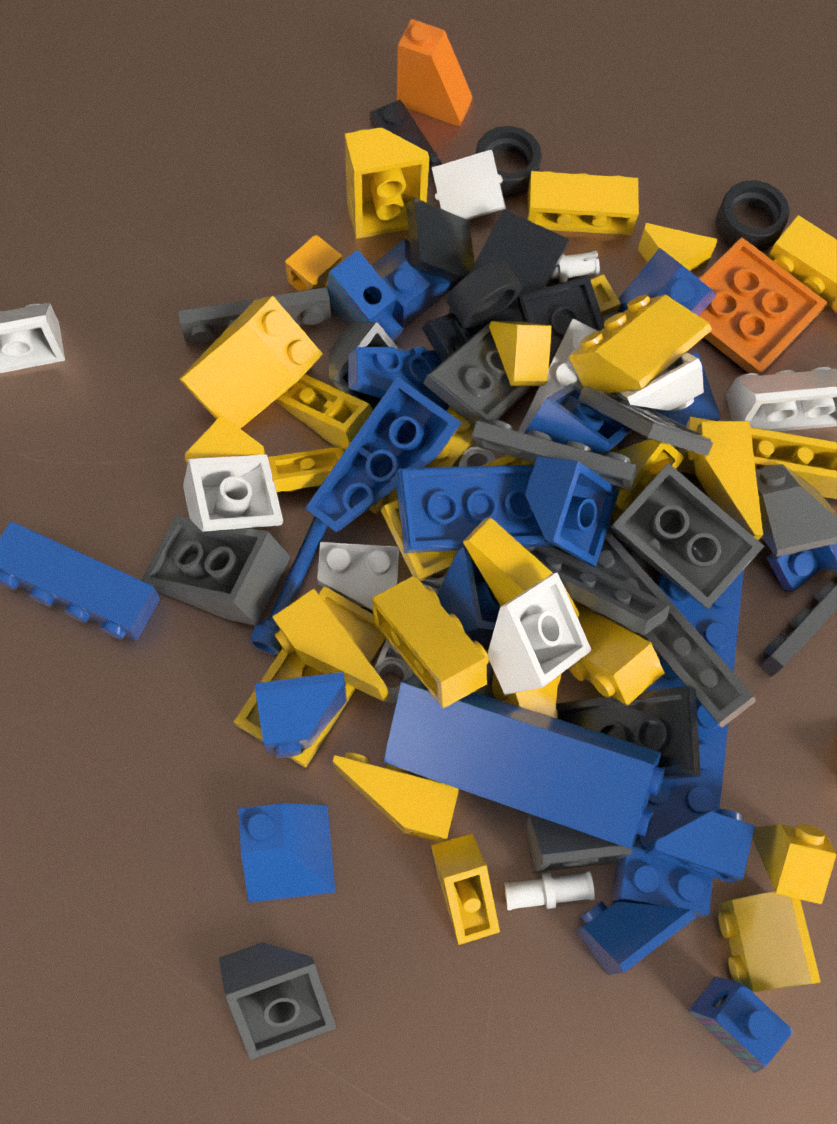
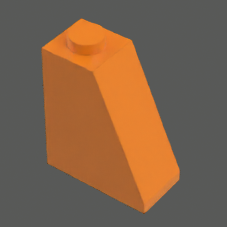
M411 19L398 44L397 100L401 99L407 109L460 127L472 103V94L447 34L443 29Z

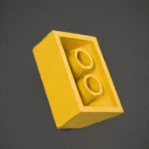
M382 127L345 133L347 205L356 239L409 230L406 204L413 198L427 203L428 152Z
M644 294L628 302V309L625 312L608 318L603 323L605 327L601 331L584 337L579 342L581 347L568 357L585 388L588 386L609 394L640 390L707 335L712 328L709 322L669 296L661 295L649 298L648 294Z

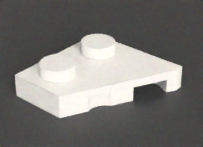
M320 542L318 585L321 587L325 586L345 596L346 599L361 608L363 606L373 612L372 597L397 585L399 547Z

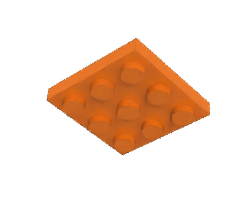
M743 237L700 278L703 283L717 294L699 315V317L709 322L712 328L704 338L745 371L756 373L759 376L818 316L828 303Z

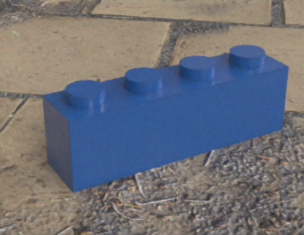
M10 521L0 537L1 585L11 590H16L18 586L30 591L29 596L49 607L55 602L66 608L64 612L80 622L87 623L88 619L94 620L102 624L100 628L102 631L114 638L122 640L126 635L138 640L160 601L154 586Z

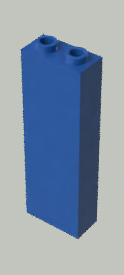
M416 674L400 684L384 757V763L629 849L632 848L639 835L646 837L653 817V811L646 809L650 793L658 794L665 769L658 767L661 752L476 692L470 693L443 709Z

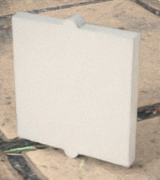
M492 150L432 167L437 189L435 199L440 202L441 209L467 220L506 209L500 186L503 179L497 173Z

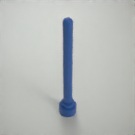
M314 516L268 619L263 620L261 625L255 626L249 639V643L263 652L278 655L282 648L274 636L280 629L273 616L293 603L324 535L327 525L316 516Z

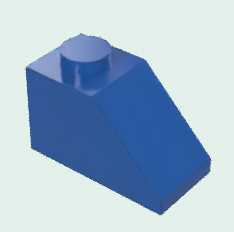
M717 808L715 812L710 811L649 844L646 847L645 855L728 883L742 880L744 877L755 825L743 822V816L737 812Z

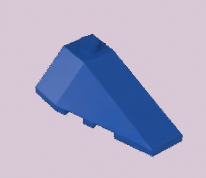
M396 377L305 509L334 531H340L397 488L395 472L398 469L423 468L434 460L462 422Z

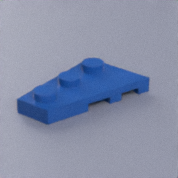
M356 347L348 354L349 389L382 399L396 377H398L445 411L450 407L423 384L427 375L442 363L435 350H426L425 347H413L411 350H396L394 347Z

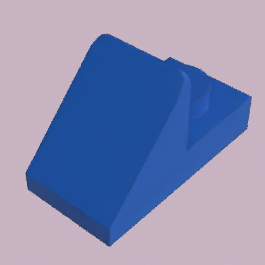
M837 543L778 557L772 553L767 557V560L782 588L794 591L820 569L837 571Z

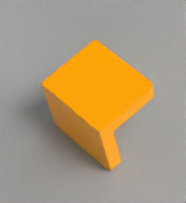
M315 235L285 261L287 282L299 292L327 287L329 272L343 261V256L323 239Z

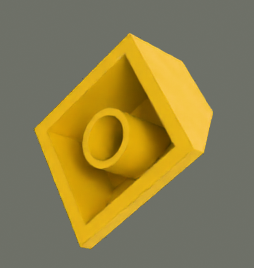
M774 891L721 903L722 911L718 914V921L723 937L729 938L732 956L729 957L728 964L733 981L742 983L752 992L821 983L800 899L778 895Z

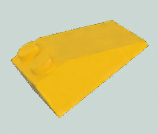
M274 296L254 300L179 380L216 420L222 415L241 429L299 381L323 353Z

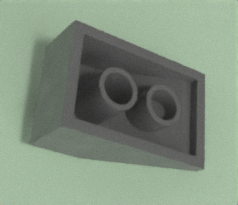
M669 463L658 472L608 528L611 533L641 559L706 609L711 607L764 547Z
M175 516L141 581L154 586L157 592L224 619L257 626L285 570L290 555L268 531L241 528L202 532L190 518Z

